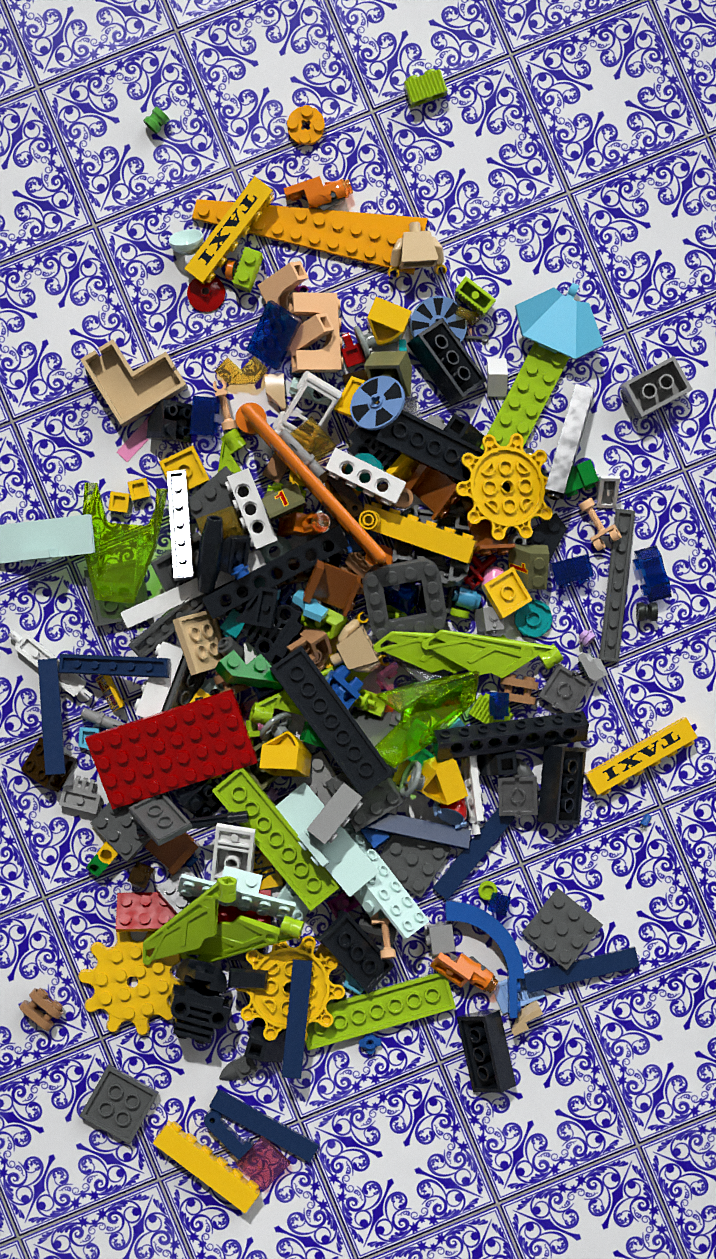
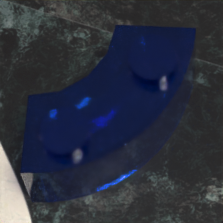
M657 546L634 551L635 559L632 562L635 571L638 570L642 582V585H640L642 595L647 596L649 602L672 597L670 581L664 568L662 555Z

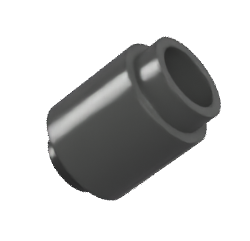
M226 637L219 641L217 650L224 657L234 650L242 660L244 659V648L233 638Z

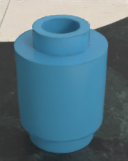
M458 587L457 590L453 591L451 600L454 601L455 606L473 610V608L478 609L481 602V594H477V591Z

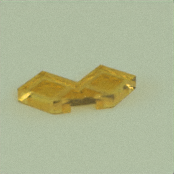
M255 356L242 369L227 357L215 372L228 385L256 384L266 374L268 368Z

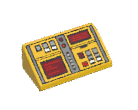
M98 676L96 682L112 712L125 707V703L111 676Z

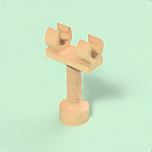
M221 379L223 388L218 389L216 381L213 383V388L217 391L215 396L219 397L220 405H222L224 421L221 423L224 431L237 428L236 420H233L230 416L226 399L228 390H225L227 385Z
M589 498L578 506L582 512L585 511L589 514L590 519L594 522L593 524L597 527L598 534L590 539L597 551L605 548V544L600 537L609 532L613 541H617L622 536L615 524L606 529L604 528L595 510H593L595 503L592 498Z
M377 912L370 917L371 925L381 924L384 948L380 951L381 959L396 958V950L392 949L390 945L389 923L391 922L388 918L378 919Z

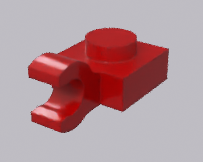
M349 332L342 334L346 348L341 349L347 368L364 363L365 358L360 344H353Z

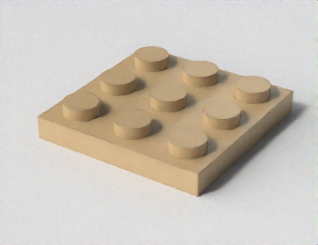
M207 610L174 619L175 631L177 632L191 676L215 669L218 662L224 658L217 650L218 643L223 638L217 617L212 619Z

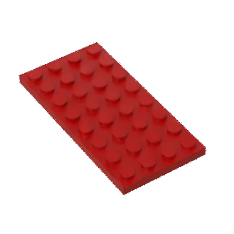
M232 689L89 735L85 738L112 809L258 763L256 752Z

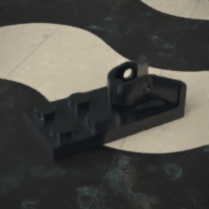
M339 909L337 911L338 918L321 936L315 935L313 938L321 942L357 984L369 994L395 965L389 959H381L379 947L347 912Z

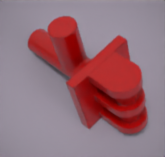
M475 554L472 556L471 562L477 568L469 567L468 575L464 582L469 584L470 590H473L484 580L480 575L497 560L495 555L491 554L483 562Z

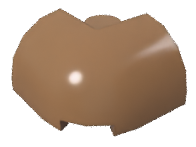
M314 628L299 632L300 639L287 646L289 654L302 646L320 671L326 667L324 664L329 654H332V647L327 633Z

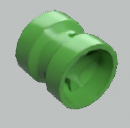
M157 106L152 110V114L146 116L143 120L146 126L155 134L159 133L163 124H167L170 121L168 116Z

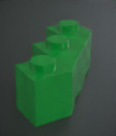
M233 650L222 658L215 667V670L227 684L238 683L250 687L273 688V690L283 689L269 669L272 666L262 654H259L246 665Z

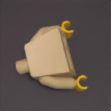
M419 222L410 223V232H404L402 238L397 240L392 249L390 260L392 267L388 269V276L390 277L392 270H396V278H398L400 273L397 266L399 265L400 269L434 267V273L439 275L438 269L442 267V271L445 274L447 268L443 265V246L431 235L430 231H421Z
M364 612L357 614L355 619L344 626L338 636L336 647L339 652L330 656L335 667L345 663L348 670L353 669L355 672L369 673L380 668V666H388L390 662L383 663V658L388 655H378L373 649V643L362 625L368 621V618L364 621L360 619V615Z

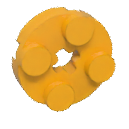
M309 105L295 109L287 120L290 138L299 145L310 146L319 142L323 137L325 129L322 114ZM303 122L310 123L309 130L306 128L304 130L301 129Z

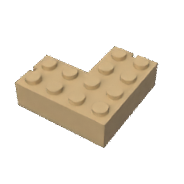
M112 339L98 348L103 355L99 356L94 350L80 359L123 428L155 409L161 399L169 400L188 388L167 352L133 371Z

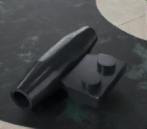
M207 516L200 538L197 581L198 591L201 593H213L220 570L227 574L234 573L233 568L242 563L244 567L248 565L250 536L230 535V537L224 539L223 518L219 516Z

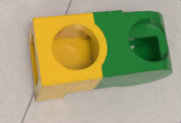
M106 841L87 865L86 869L98 878L119 853Z

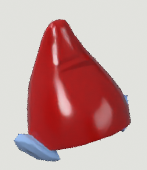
M465 798L449 805L442 803L439 805L433 804L435 817L438 816L443 821L455 825V829L468 824L465 821L467 817Z

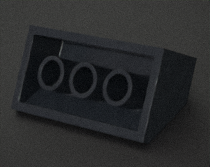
M443 318L407 343L451 406L487 381Z
M558 745L544 746L537 822L580 825L586 748Z
M483 1010L457 1016L473 1092L502 1093L516 1086L500 1010Z

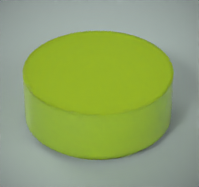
M451 607L450 614L458 618L467 619L469 618L470 611Z
M486 880L480 883L478 893L482 899L492 900L497 895V887L492 881Z

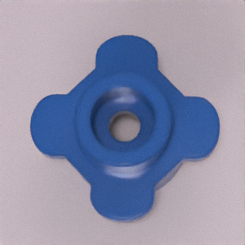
M242 563L233 568L234 573L231 576L234 575L235 579L238 580L249 574V565L244 567Z
M373 1032L366 1034L363 1039L359 1040V1046L364 1047L368 1054H373L375 1048L382 1043L381 1039L377 1038Z

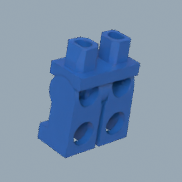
M341 665L335 671L330 670L325 679L345 707L349 709L360 696L358 692L364 683L357 677H354L348 683L345 678L351 671L346 666Z

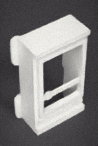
M305 371L297 384L298 391L287 410L280 412L272 427L277 434L285 428L308 451L319 431L323 430L331 419V412L341 398L342 392L309 371ZM307 386L333 400L318 425L299 414L298 411L293 410ZM293 413L295 417L298 416L316 427L312 435L287 422L290 414Z

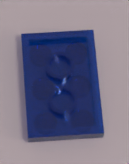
M273 300L268 301L246 351L274 370H279L302 320Z

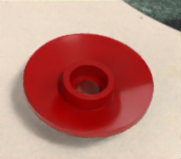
M216 276L210 283L207 282L205 285L194 278L188 286V300L198 311H215L224 302V285ZM204 289L209 290L207 295L202 294Z

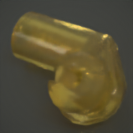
M461 306L455 312V315L467 320L470 325H476L479 322L480 317L477 312L467 310Z

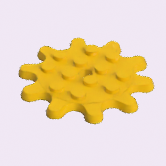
M519 433L511 435L507 446H500L493 435L487 434L482 439L484 448L482 456L477 457L471 453H465L461 458L462 464L470 472V478L468 481L459 482L456 485L455 491L460 496L470 497L473 502V508L468 512L467 520L471 524H477L481 520L487 519L492 528L491 536L495 540H502L509 527H514L522 538H530L533 533L530 523L531 519L538 516L543 520H549L553 515L552 509L544 501L548 477H545L541 472V466L546 462L547 454L544 450H537L533 454H527L523 450L524 439ZM504 482L510 485L508 493L502 488Z
M148 931L145 938L141 941L132 939L130 932H116L117 942L113 947H106L101 942H94L91 945L90 951L96 957L97 965L93 969H83L78 974L80 982L90 984L94 989L93 996L85 1001L84 1007L90 1013L99 1009L105 1010L109 1016L106 1027L110 1032H117L124 1022L130 1021L135 1025L136 1032L144 1036L150 1031L149 1020L152 1016L159 1015L167 1021L174 1019L170 1009L169 997L174 983L183 986L185 981L175 978L172 969L182 958L179 953L153 960L149 965L143 963V942L156 931ZM155 948L147 950V956L151 957ZM136 977L138 980L137 986H130L127 983L128 978Z
M305 936L297 947H290L284 941L274 944L271 952L268 954H262L258 950L246 953V960L252 965L253 969L268 970L267 990L235 988L237 991L246 992L250 996L249 1004L241 1010V1017L245 1021H250L257 1017L262 1018L266 1024L263 1035L269 1041L276 1039L278 1033L282 1029H286L290 993L284 990V986L286 983L291 982L293 959L312 961L305 1041L308 1037L307 1026L311 1022H317L323 1027L332 1025L334 1019L327 1011L326 1005L331 999H341L345 995V989L342 985L333 984L329 980V974L337 968L338 961L332 955L323 959L317 958L314 955L316 940L312 936Z

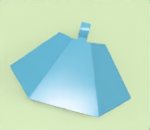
M572 282L566 296L553 287L515 305L521 335L538 343L542 348L554 353L559 352L576 360L604 345L590 304L573 300L580 285Z

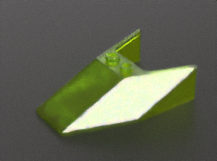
M85 482L83 515H92L95 553L84 554L95 600L132 604L135 602L157 548L168 489L156 488L155 510L150 522L147 525H133L109 522L105 515L98 483Z
M476 670L416 682L377 693L376 697L397 712H401L399 723L375 746L384 761L395 768L433 743L434 730L448 729L476 701L479 672Z

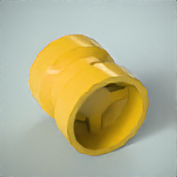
M365 510L359 516V524L364 529H376L381 523L379 513L373 510Z

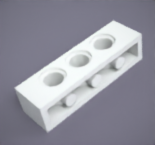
M336 447L325 468L328 471V476L336 480L340 477L346 480V485L354 489L358 486L364 489L363 493L370 497H373L375 494L381 497V502L389 506L392 503L397 504L406 486L405 481ZM347 464L353 467L352 473L348 475L342 472L343 466ZM368 473L371 476L368 483L360 482L361 474ZM380 482L388 484V489L385 492L378 491L377 485Z
M249 468L227 476L228 481L225 484L229 493L233 492L236 498L232 501L236 511L240 510L243 517L240 518L244 529L248 528L251 538L250 546H255L256 549L278 541ZM242 486L249 489V494L246 497L238 495V489ZM249 504H253L256 507V512L253 515H248L245 512V508ZM260 522L263 524L264 529L261 533L253 531L254 523Z

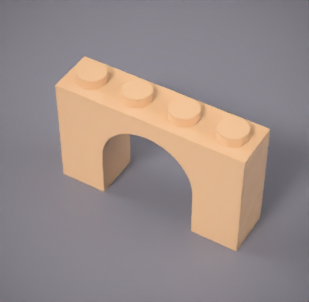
M301 261L288 263L257 285L291 353L296 350H305L335 330L327 313L316 314L304 323H299L292 316H289L288 296L295 287L309 278Z
M293 292L288 296L289 316L313 317L316 314L327 313L335 329L326 335L325 344L320 350H296L291 353L292 373H304L305 371L310 373H336L342 369L344 361L340 348H342V337H340L339 333L341 319L338 315L340 300L337 298V293Z

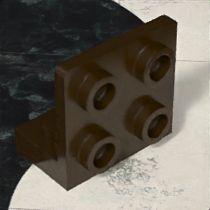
M40 737L21 770L43 787L59 793L78 759L64 753L66 774L45 775L43 738Z

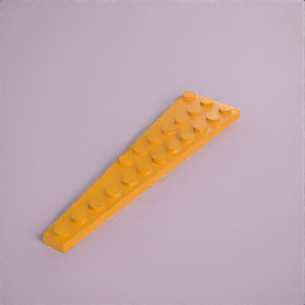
M197 199L192 219L218 225L234 202ZM265 205L257 222L253 221L249 226L251 228L249 234L389 269L392 267L390 265L392 249L397 240L402 238L404 232H410L409 224L419 222L421 231H425L428 218L335 210L323 211L322 209L274 205L267 207ZM400 265L397 266L400 272L414 275L415 268L400 269Z

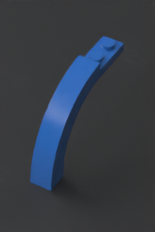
M445 900L446 921H459L474 925L492 937L499 946L507 968L509 1018H518L517 1013L521 1012V1002L517 1001V993H520L521 986L520 981H517V979H525L522 958L514 939L506 928L485 910L466 902Z

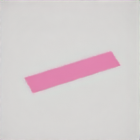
M148 418L118 449L117 453L126 462L149 440L146 438Z

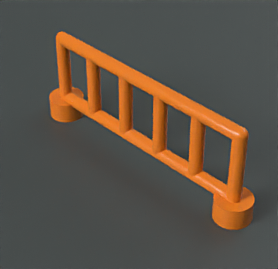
M245 403L240 406L235 416L238 428L246 435L258 434L364 550L366 553L365 560L370 565L379 564V566L391 564L393 551L385 545H378L271 428L267 423L264 409L256 403Z

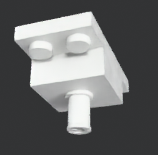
M217 823L210 881L217 882V879L222 877L224 866L253 873L256 829Z

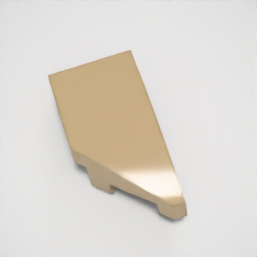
M284 373L265 374V390L268 400L278 405L282 411H286Z
M537 1000L525 1006L518 1013V1018L515 1019L511 1030L514 1036L529 1029L526 1022L543 1015Z

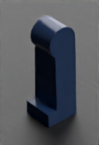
M211 1109L205 1115V1126L238 1160L253 1146L254 1142L249 1137L244 1141L222 1119V1114L218 1111Z

